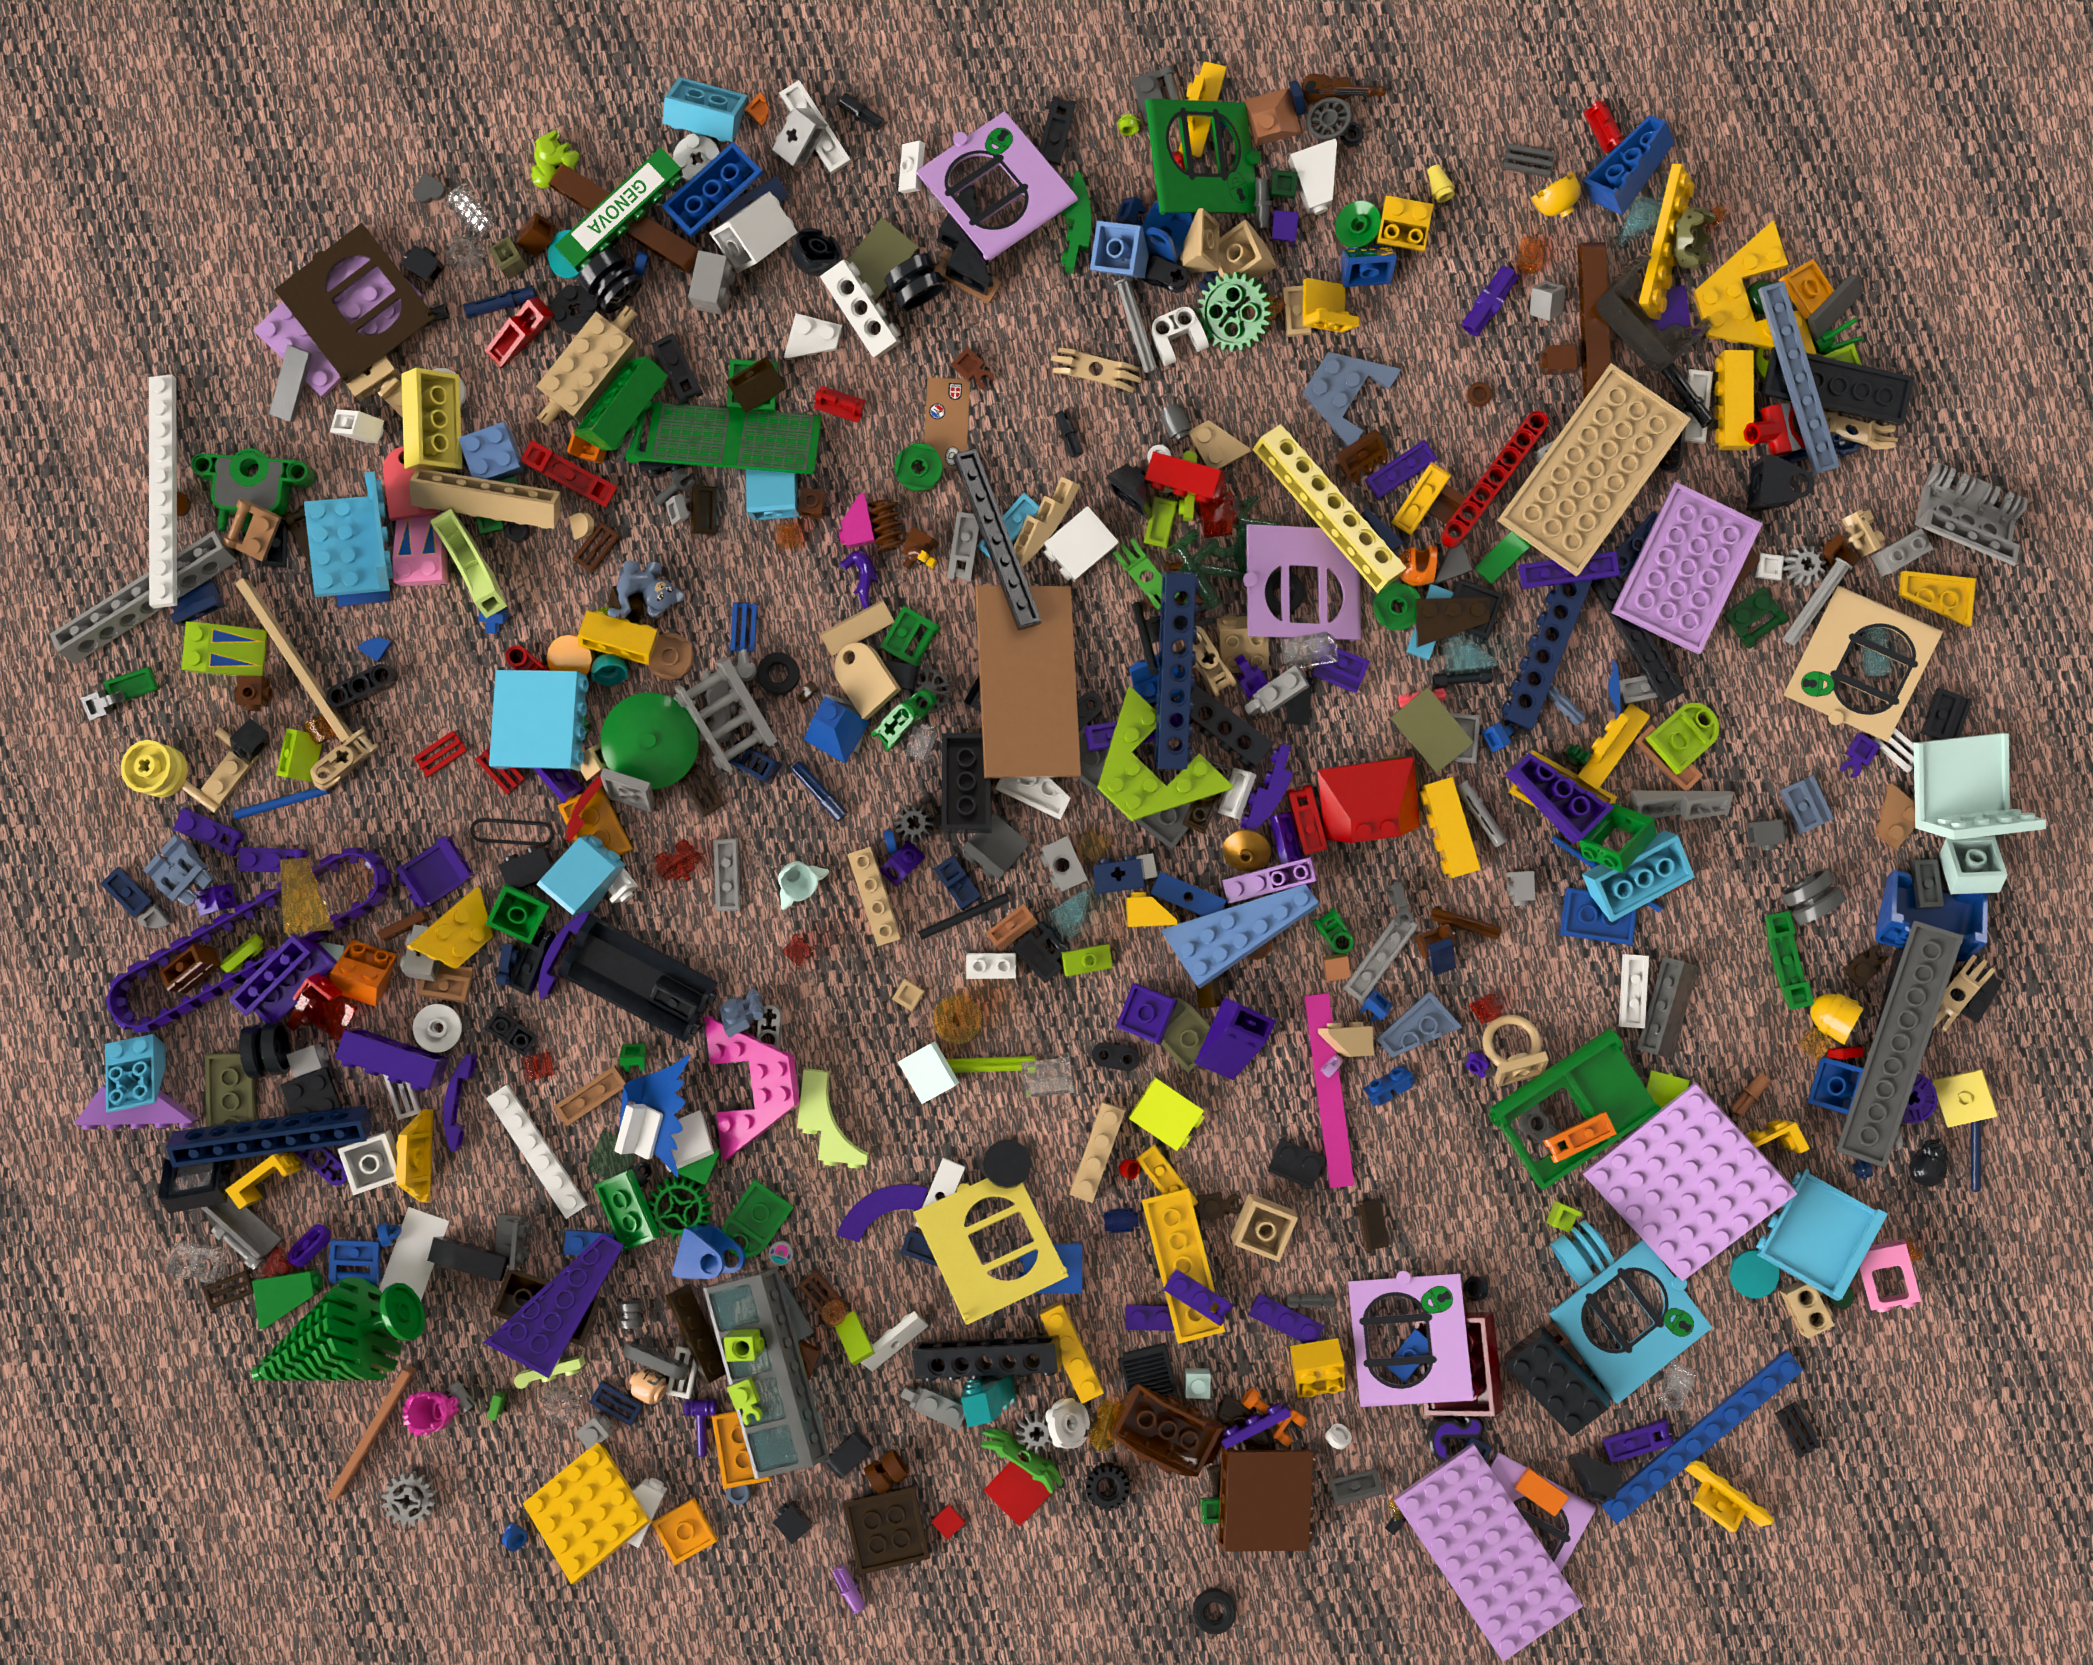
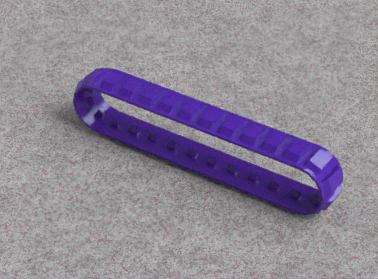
M359 847L342 849L341 855L332 853L320 860L319 866L310 865L299 871L298 878L289 877L277 884L278 889H267L256 895V901H246L235 907V913H224L213 919V925L204 924L193 930L192 937L183 936L170 943L171 948H161L150 954L149 960H139L127 967V973H119L110 983L111 988L108 996H106L107 1011L110 1010L111 1015L114 1017L113 1021L124 1030L134 1029L135 1033L155 1031L159 1027L171 1025L181 1019L180 1014H190L201 1008V1002H212L223 996V991H231L244 984V978L249 979L276 951L271 948L266 951L267 956L254 963L250 960L244 963L245 968L234 975L231 972L223 975V981L214 986L210 984L203 986V992L192 998L188 995L181 998V1004L171 1010L167 1007L159 1011L160 1016L153 1020L150 1019V1016L141 1017V1021L135 1019L136 1015L128 1010L126 993L133 986L131 983L137 977L144 979L149 976V970L158 965L165 967L170 963L169 959L184 952L193 943L198 944L201 941L208 943L213 940L212 935L225 929L228 932L234 929V923L245 917L250 920L255 917V911L267 905L271 908L277 905L276 900L286 894L290 896L298 893L297 888L309 881L311 884L318 882V876L325 872L340 870V864L349 860L350 864L359 862V857L365 859L364 865L374 870L373 881L375 882V888L369 891L367 894L369 898L363 903L356 901L351 904L352 909L341 915L337 912L330 915L331 921L317 927L314 924L309 927V933L302 936V938L318 943L329 937V930L336 932L350 925L349 919L359 920L371 913V907L381 906L389 896L387 890L389 885L392 884L391 870H387L384 865L385 859L375 851L368 850L365 852L363 848Z

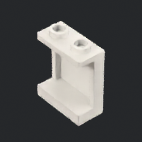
M1087 506L1044 543L1046 550L1043 553L1052 563L1056 560L1062 567L1059 569L1060 573L1067 581L1072 579L1075 583L1080 576L1108 552H1112L1119 545V542Z
M968 953L966 955V979L1016 978V953Z

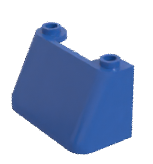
M1893 870L1888 875L1875 930L1877 942L1903 949L1913 921H1918L1964 935L1956 961L1969 960L1973 954L1975 955L1987 944L1988 893L1953 895L1942 892L1944 907L1940 909H1916L1912 876L1902 870Z

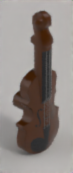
M1325 73L1322 75L1309 74L1305 77L1302 84L1304 100L1308 102L1320 101L1329 97L1346 100L1349 96L1372 97L1377 95L1382 97L1386 94V89L1383 86H1352L1348 77L1330 79Z

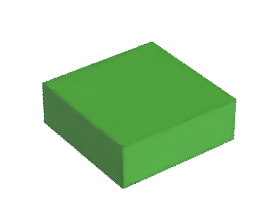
M498 1390L493 1395L487 1419L496 1421L502 1416L507 1392Z

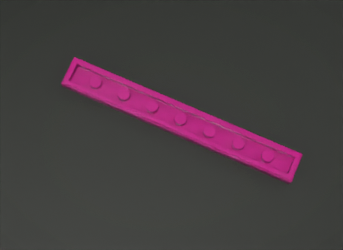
M1329 993L1304 996L1329 1187L1353 1186L1354 1178L1339 1068L1330 1078L1320 1071V1068L1337 1054V1051L1318 1034L1319 1028H1327V1023H1333Z

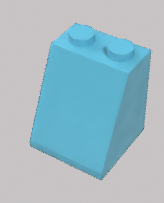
M746 469V509L752 520L800 517L798 512L799 490L797 473Z
M594 835L579 837L537 883L542 890L572 915L594 910L626 866L616 852L605 848L602 845L603 842Z

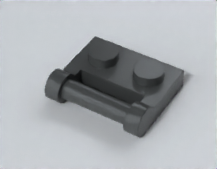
M1171 65L1132 78L1133 88L1145 126L1148 125L1145 100L1163 99L1158 80H1165L1170 99L1180 100L1173 77L1175 74L1174 69Z

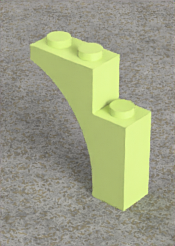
M449 509L430 520L433 528L457 565L475 605L485 618L507 607L495 574L482 558L476 541L453 510Z
M804 1069L797 1128L803 1129L802 1133L817 1134V1130L821 1131L818 1160H823L824 1165L838 1166V1162L848 1163L847 1167L861 1169L862 1165L868 1164L869 1153L854 1145L843 1134L834 1119L828 1093L830 1071Z

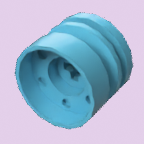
M1585 1220L1579 1223L1583 1234L1575 1227L1571 1228L1574 1241L1571 1242L1565 1235H1561L1550 1243L1553 1252L1563 1267L1579 1286L1594 1278L1590 1268L1592 1264L1602 1272L1605 1268L1600 1259L1608 1266L1615 1263L1610 1253V1248L1603 1237Z

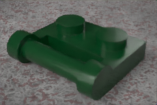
M1764 586L1723 614L1724 618L1748 649L1755 646L1757 640L1778 625H1784L1789 621L1786 613L1779 608ZM1769 611L1774 616L1751 634L1745 630Z

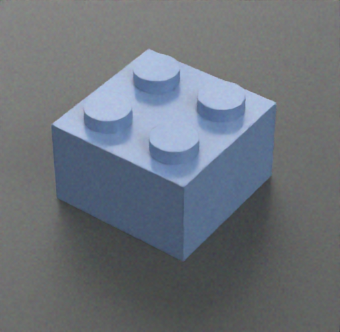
M505 422L458 438L472 477L498 481L526 472L523 463L520 461L521 457L511 429Z

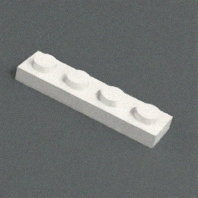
M799 80L779 92L780 97L790 112L794 108H807L827 124ZM827 124L824 133L815 147V151L832 175L851 163V159Z

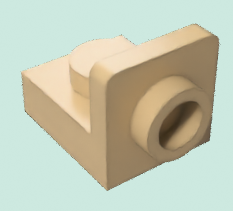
M394 377L383 383L378 394L403 418L402 382Z

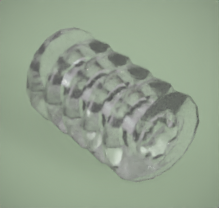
M463 183L453 189L447 196V206L450 210L454 211L457 217H460L461 222L466 224L470 231H473L476 238H482L495 228L497 221H492L495 213L493 211L486 213L488 210L487 204L480 205L482 199L480 197L474 198V190L467 192L469 185Z

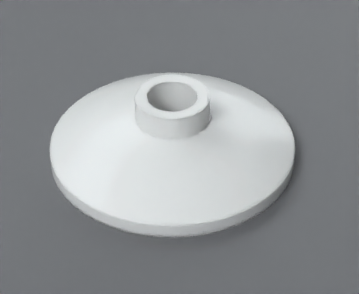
M443 1004L426 1006L417 1014L413 1023L415 1040L422 1048L430 1052H443L451 1049L458 1042L462 1032V1024L458 1014L451 1007ZM438 1023H441L443 1025L442 1032H438L436 1030V1025Z

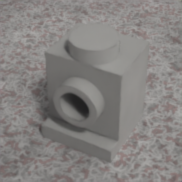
M1534 871L1505 873L1506 877H1510L1511 882H1507V894L1511 896V901H1514V906L1528 905L1529 900H1535Z

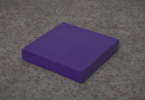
M1133 982L1116 1028L1161 1045L1178 1000Z

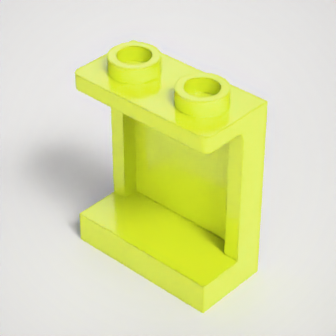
M1156 1077L1153 1078L1128 1115L1130 1120L1176 1151L1180 1147L1185 1148L1191 1139V1136L1188 1134L1193 1127L1197 1129L1205 1117L1202 1115L1204 1112L1202 1108Z

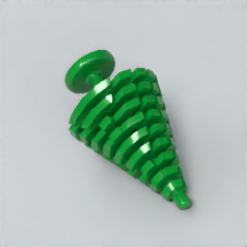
M346 1277L337 1283L341 1286L334 1285L314 1308L297 1323L298 1325L290 1330L292 1333H288L285 1339H281L278 1345H275L272 1351L262 1358L260 1365L251 1370V1376L255 1381L262 1379L267 1381H380L388 1377V1375L379 1373L380 1370L384 1372L394 1371L399 1362L398 1360L386 1357V1354L390 1356L401 1355V1343L395 1341H412L421 1336L425 1326V1314L422 1303L414 1290L404 1283H394L385 1288L382 1293L378 1287L364 1278ZM369 1296L380 1299V1302L370 1299Z

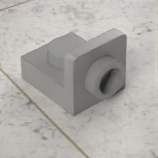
M598 1412L579 1428L575 1434L589 1450L597 1442L600 1444L603 1440L607 1439L614 1430L611 1428L613 1425L609 1418L605 1415L601 1416Z

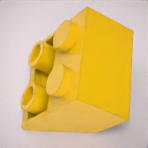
M1386 195L1380 213L1381 225L1377 236V244L1425 252L1433 204Z
M1338 1338L1290 1346L1298 1398H1310L1325 1393L1334 1394L1345 1390L1344 1360Z

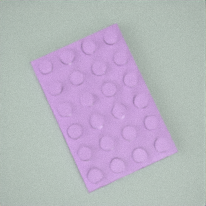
M351 257L337 264L328 277L327 292L361 268L370 259L366 257ZM376 267L336 297L333 303L348 323L353 324L395 292V288L382 271ZM409 282V284L413 287V289L422 299L424 296ZM401 299L362 327L358 333L374 335L389 329L400 314ZM283 301L253 330L282 359H284L287 345H293L313 353L305 381L321 397L325 398L342 380L338 372Z
M1674 482L1611 613L1696 654H1701L1763 523Z

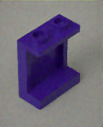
M442 836L436 840L435 845L404 865H399L395 868L398 872L396 875L397 879L404 887H408L411 892L409 895L410 899L417 907L420 906L421 908L430 907L476 877L450 836Z

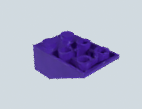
M1224 997L1195 1060V1064L1234 1080L1266 1044L1276 1020Z

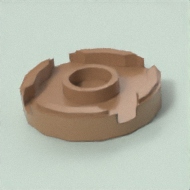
M667 632L659 635L648 665L650 671L662 680L673 681L682 678L693 666L694 652L692 646L686 638L677 633Z

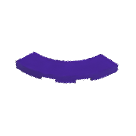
M897 1184L873 1191L851 1208L842 1221L836 1235L860 1242L867 1227L881 1215L899 1209H921L928 1187L916 1184Z

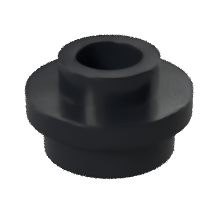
M1352 122L1347 131L1354 132L1356 137L1351 139L1347 136V133L1344 136H1340L1342 143L1349 147L1359 145L1364 137L1362 127Z

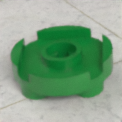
M914 443L897 455L895 473L899 482L906 489L913 492H925L934 489L943 474V464L939 454L933 447L924 443ZM923 462L922 465L925 467V470L921 471L920 474H916V470L912 469L913 465Z
M1393 582L1381 590L1374 598V616L1379 624L1387 630L1402 631L1408 629L1416 623L1415 600L1421 599L1416 589L1410 585ZM1396 600L1397 603H1403L1404 606L1401 608V613L1392 610L1393 601Z

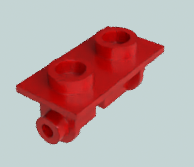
M1598 100L1592 104L1591 108L1583 111L1604 154L1615 149L1624 140L1605 101L1601 102V100Z
M820 386V389L815 393L814 399L816 401L813 408L859 423L866 400Z

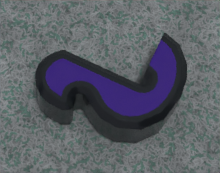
M1437 1416L1433 1418L1428 1425L1426 1440L1429 1450L1438 1461L1446 1463V1438H1479L1482 1435L1485 1427L1479 1416H1462V1420H1458L1453 1416Z

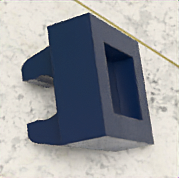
M1137 197L1122 199L1115 221L1121 224L1141 226L1143 222L1137 219L1138 213L1145 214L1147 212V209L1142 205V200Z

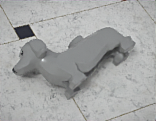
M742 649L738 655L737 666H734L742 682H749L754 679L757 669L755 664L749 661L747 649ZM702 670V681L715 674L716 671L711 674L710 671ZM720 681L707 690L706 699L708 706L729 693L728 690L731 688L726 681ZM732 702L710 716V732L730 721L732 715H736L737 703ZM700 732L699 741H706ZM730 732L716 740V742L724 743L728 741Z

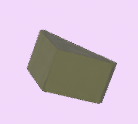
M509 236L489 248L498 267L508 280L529 268Z

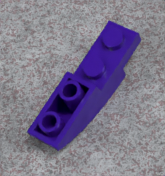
M1280 744L1279 748H1274L1270 760L1274 762L1272 771H1267L1263 783L1267 785V788L1257 787L1255 792H1250L1247 805L1251 806L1248 815H1243L1240 828L1256 830L1271 815L1281 801L1293 774L1291 771L1284 770L1291 746Z

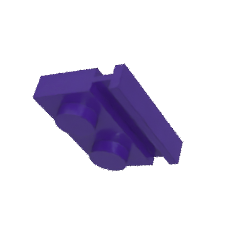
M1325 643L1311 676L1356 694L1370 661Z

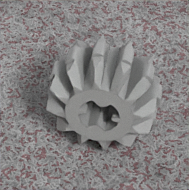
M1801 545L1798 547V550L1795 548L1790 550V556L1784 558V561L1789 565L1783 567V570L1790 571V574L1787 576L1788 580L1795 577L1794 585L1803 583L1804 586H1809L1811 581L1814 583L1820 580L1819 575L1825 573V570L1820 566L1825 565L1827 561L1819 559L1822 555L1821 551L1814 554V546L1806 549L1805 545ZM1803 561H1805V566L1808 567L1806 570H1804V565L1801 564Z
M1035 1410L1033 1418L1027 1412L1025 1413L1027 1421L1019 1419L1018 1424L1022 1428L1016 1429V1434L1022 1436L1018 1440L1019 1444L1027 1442L1025 1450L1029 1451L1032 1446H1035V1453H1039V1446H1042L1047 1451L1049 1449L1047 1442L1053 1444L1045 1417L1046 1412L1043 1413L1042 1417H1039V1411ZM1034 1427H1040L1041 1432L1039 1436H1034Z

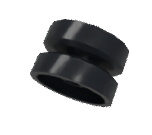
M922 253L907 259L892 269L884 279L891 293H897L895 300L902 311L913 310L927 303L940 294L947 285L940 272H933L936 265L929 253Z
M282 1022L266 1023L263 1028L260 1025L244 1026L241 1029L239 1053L243 1070L249 1079L266 1077L268 1072L270 1075L276 1076L287 1074L290 1071L286 1055L292 1053L289 1034Z

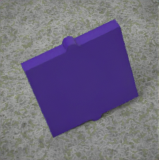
M1685 285L1671 287L1667 290V307L1665 312H1662L1661 319L1655 320L1650 318L1651 331L1667 329L1673 331L1675 328L1691 326Z

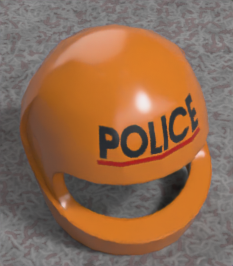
M1428 545L1422 551L1411 547L1400 555L1399 559L1406 569L1399 577L1405 583L1411 586H1423L1434 582L1437 567V546Z

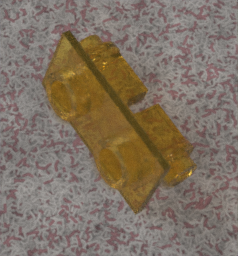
M1103 1397L1102 1403L1098 1406L1097 1419L1089 1435V1444L1099 1452L1101 1450L1109 1451L1113 1447L1115 1438L1112 1436L1113 1428H1110L1111 1424L1114 1425L1117 1413L1122 1406V1403L1117 1401L1112 1403L1105 1397Z

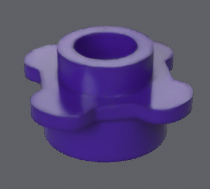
M1470 1052L1468 1054L1469 1059L1465 1062L1466 1067L1479 1077H1485V1071L1490 1066L1488 1057L1481 1052Z

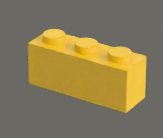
M586 610L578 633V646L606 654H613L620 658L649 665L657 643V630L651 626L630 623L625 618L616 619L609 617L600 611L591 612Z

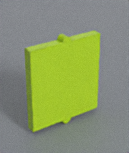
M1650 1070L1646 1089L1654 1102L1662 1109L1688 1088L1690 1080L1675 1077L1672 1073L1664 1074Z

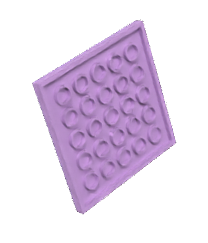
M1697 1082L1693 1083L1583 1171V1175L1682 1282L1797 1194V1190Z

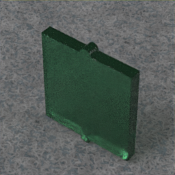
M603 1130L586 1170L602 1176L603 1180L609 1179L625 1172L632 1165L636 1154L621 1155L615 1152L618 1136Z

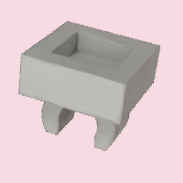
M683 494L674 495L665 502L671 525L681 524L686 519L691 518V511H688L686 505L691 503V498L684 499Z

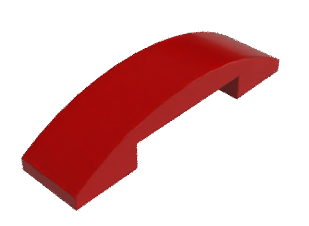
M533 440L530 441L520 460L539 473L607 508L618 488L616 485L586 471Z
M600 776L582 793L571 812L565 840L568 842L572 841L585 824V821L578 815L603 783Z

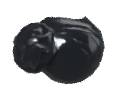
M1931 1139L1925 1141L1909 1164L1911 1178L1922 1186L1933 1187L1945 1179L1947 1173L1945 1162L1947 1147L1941 1140Z

